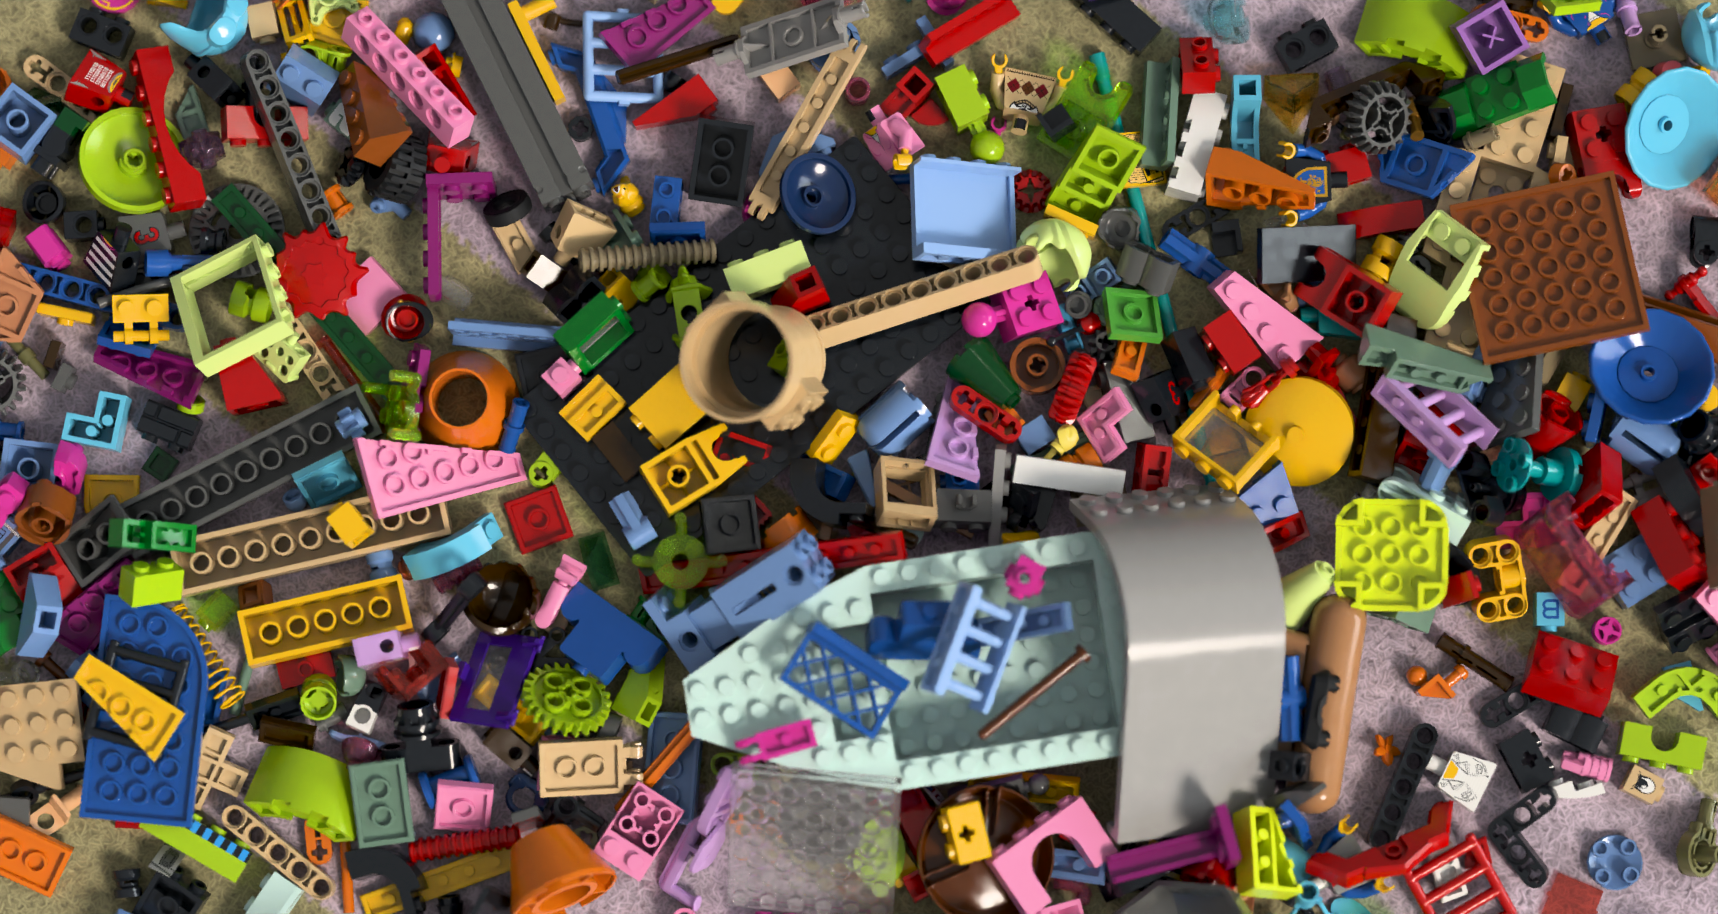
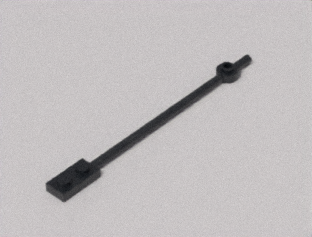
M295 687L244 704L246 713L212 725L228 731L251 723L255 731L260 728L262 715L286 720L303 715L304 713L300 706L301 695L298 688ZM205 726V727H204L203 736H204V734H205V732H206L208 726ZM85 767L65 773V785L82 780ZM21 779L11 785L9 793L0 796L28 797L31 799V805L37 802L39 794L52 790V788Z

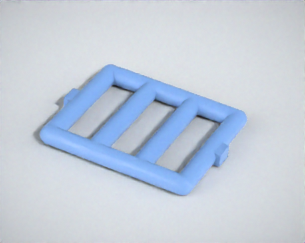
M619 8L616 12L588 10L583 12V97L586 101L618 102V106L628 107L630 103L657 104L664 99V72L649 77L653 78V93L594 90V75L615 76L617 70L626 67L624 65L594 64V48H609L601 38L593 37V22L621 23L643 13H629V9Z

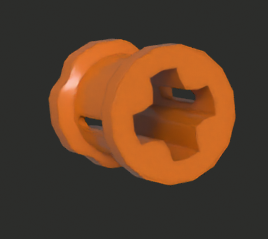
M335 184L324 191L335 220L341 218L355 207L342 194L339 184Z

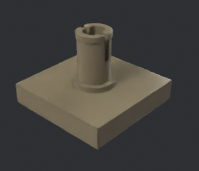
M1676 7L1637 14L1642 26L1641 33L1629 37L1624 32L1632 72L1636 71L1640 66L1649 69L1665 61L1674 60L1680 63L1687 60L1681 41V29Z

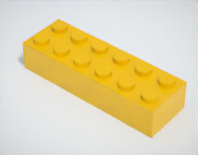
M401 574L237 611L247 661L251 669L353 646V639L392 630L401 631L403 634L414 632Z

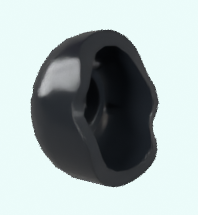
M36 181L26 189L23 195V211L26 217L33 222L40 224L53 223L62 217L63 212H65L66 196L56 184L48 181Z

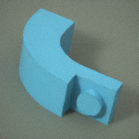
M1233 75L1230 98V148L1241 151L1260 161L1259 116L1262 102L1261 75Z
M489 512L450 536L437 541L419 544L402 557L414 581L427 579L456 569L492 549L491 545L501 539L503 534L493 513Z

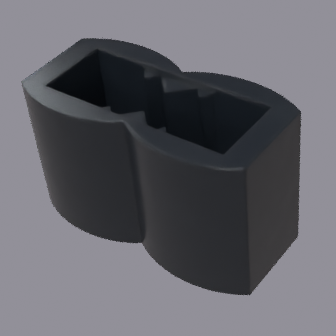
M578 264L567 272L562 283L554 286L546 294L542 303L565 324L601 291L605 292L606 287L590 271L586 270L585 273H582Z
M1553 703L1541 730L1582 751L1595 754L1609 724L1603 721V715L1597 717Z

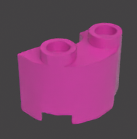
M60 440L54 458V475L59 477V482H56L55 485L66 489L74 495H78L86 474L87 459L80 444Z

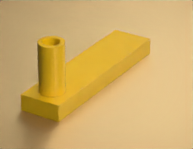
M517 0L508 3V8L556 105L565 102V96L528 21L556 8L554 0H533L521 7Z

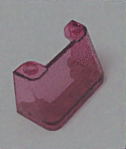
M1567 490L1516 527L1514 530V541L1523 550L1562 603L1565 612L1570 617L1582 619L1635 580L1627 570L1618 573L1612 570L1615 568L1613 563H1610L1608 566L1603 563L1573 522L1579 516L1576 512L1571 513V506L1576 500Z

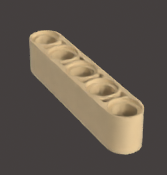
M231 805L224 809L222 822L226 828L310 896L318 900H325L334 895L336 891L334 879L316 864L312 863L304 854L247 808L241 805ZM237 809L242 813L243 819L239 825L235 826L230 822L229 818L231 812ZM256 827H260L264 831V838L259 843L254 842L251 838V832ZM278 844L283 845L286 850V855L282 860L275 859L272 854L273 848ZM298 862H303L307 866V873L302 878L297 877L294 873V867ZM321 879L326 880L329 884V890L325 895L318 894L315 888L316 883Z

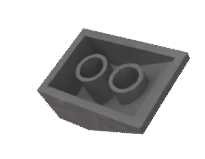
M114 494L108 496L71 527L69 536L65 541L54 545L81 588L89 587L124 557L128 558L135 550L108 547L109 520L112 518L129 519Z

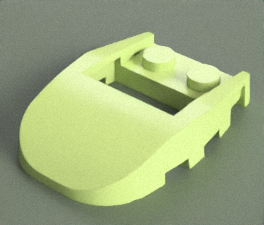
M1434 210L1406 241L1391 273L1388 284L1403 293L1395 307L1396 311L1401 316L1418 320V328L1425 330L1441 328L1455 314L1454 310L1460 302L1466 301L1471 293L1469 288L1474 277H1478L1482 268L1478 264L1483 251H1489L1491 246L1443 210ZM1426 236L1464 263L1449 289H1446L1409 261L1419 242L1425 239Z

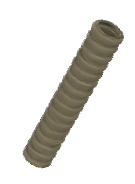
M709 238L706 242L704 239H700V242L692 240L691 243H688L687 240H684L683 243L675 241L674 244H671L669 241L665 245L658 242L657 245L649 243L648 246H645L642 243L639 247L636 244H632L631 247L623 245L622 248L615 245L612 249L610 246H606L605 249L597 247V250H593V247H589L588 250L580 248L578 251L579 269L582 273H585L586 270L594 272L595 269L601 272L604 268H607L608 271H611L612 268L620 270L621 267L628 270L631 266H633V269H637L638 266L646 268L647 265L654 268L655 265H659V267H663L664 264L672 266V263L680 266L681 263L689 265V262H693L695 265L698 264V261L706 264L707 261L715 263L717 258L716 244L713 238Z

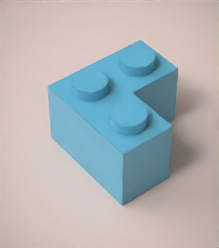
M99 391L94 417L67 412L61 439L70 443H78L83 446L121 453L132 399L125 395Z

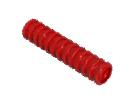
M512 824L511 828L505 825L503 829H500L498 826L494 830L491 828H486V831L478 829L477 832L470 830L468 834L462 831L460 835L455 832L452 833V836H449V834H444L443 837L435 835V838L427 836L425 840L423 837H420L418 841L408 842V853L410 860L413 863H418V860L426 862L428 858L430 861H434L435 857L441 860L444 856L452 858V855L455 857H460L461 854L468 856L469 853L476 855L478 851L484 854L486 850L490 853L494 852L495 849L498 851H502L503 848L511 850V847L521 839V833Z

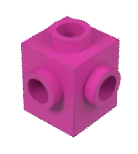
M1021 554L1016 565L1010 562L1003 575L1007 579L1005 586L1009 588L1007 593L1019 600H1023L1024 596L1030 599L1032 594L1038 596L1045 583L1041 577L1046 567ZM1022 574L1027 575L1029 582L1026 584L1021 583L1019 576Z

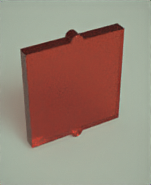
M1557 873L1551 890L1546 893L1548 898L1541 914H1598L1596 909L1603 891Z

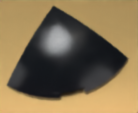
M1419 95L1414 100V104L1423 121L1421 128L1424 132V138L1448 145L1451 142L1452 135L1456 132V117L1452 105L1448 101L1436 96Z

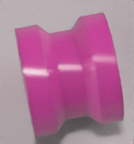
M1608 616L1596 620L1591 627L1592 638L1601 645L1615 643L1619 640L1622 633L1621 624L1618 620Z

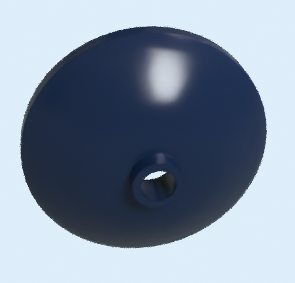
M807 153L795 158L783 171L779 187L781 203L788 217L799 228L812 234L824 235L841 229L850 220L856 204L855 187L849 173L837 160L821 153ZM807 195L811 197V202L807 199Z

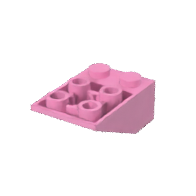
M637 781L601 835L593 851L640 882L685 810L640 781Z

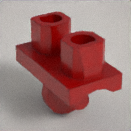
M1320 342L1311 345L1305 352V355L1313 364L1307 358L1298 363L1300 370L1297 371L1298 376L1319 379L1335 389L1339 384V377L1336 375L1337 370L1331 366L1341 352L1336 347L1327 351Z

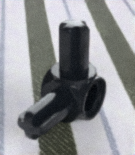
M580 796L557 797L550 807L552 813L542 828L556 824H565V822L570 823L576 819L597 833L602 828L605 820L584 806L586 801L581 799ZM564 798H569L574 802L575 808L565 810L562 808L560 801Z

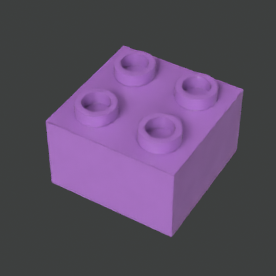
M1492 0L1449 26L1474 72L1479 75L1488 73L1530 47L1504 0Z

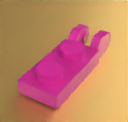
M810 718L755 734L756 736L734 742L735 747L740 749L758 742L761 752L755 755L743 756L739 759L740 765L762 759L766 761L818 746Z

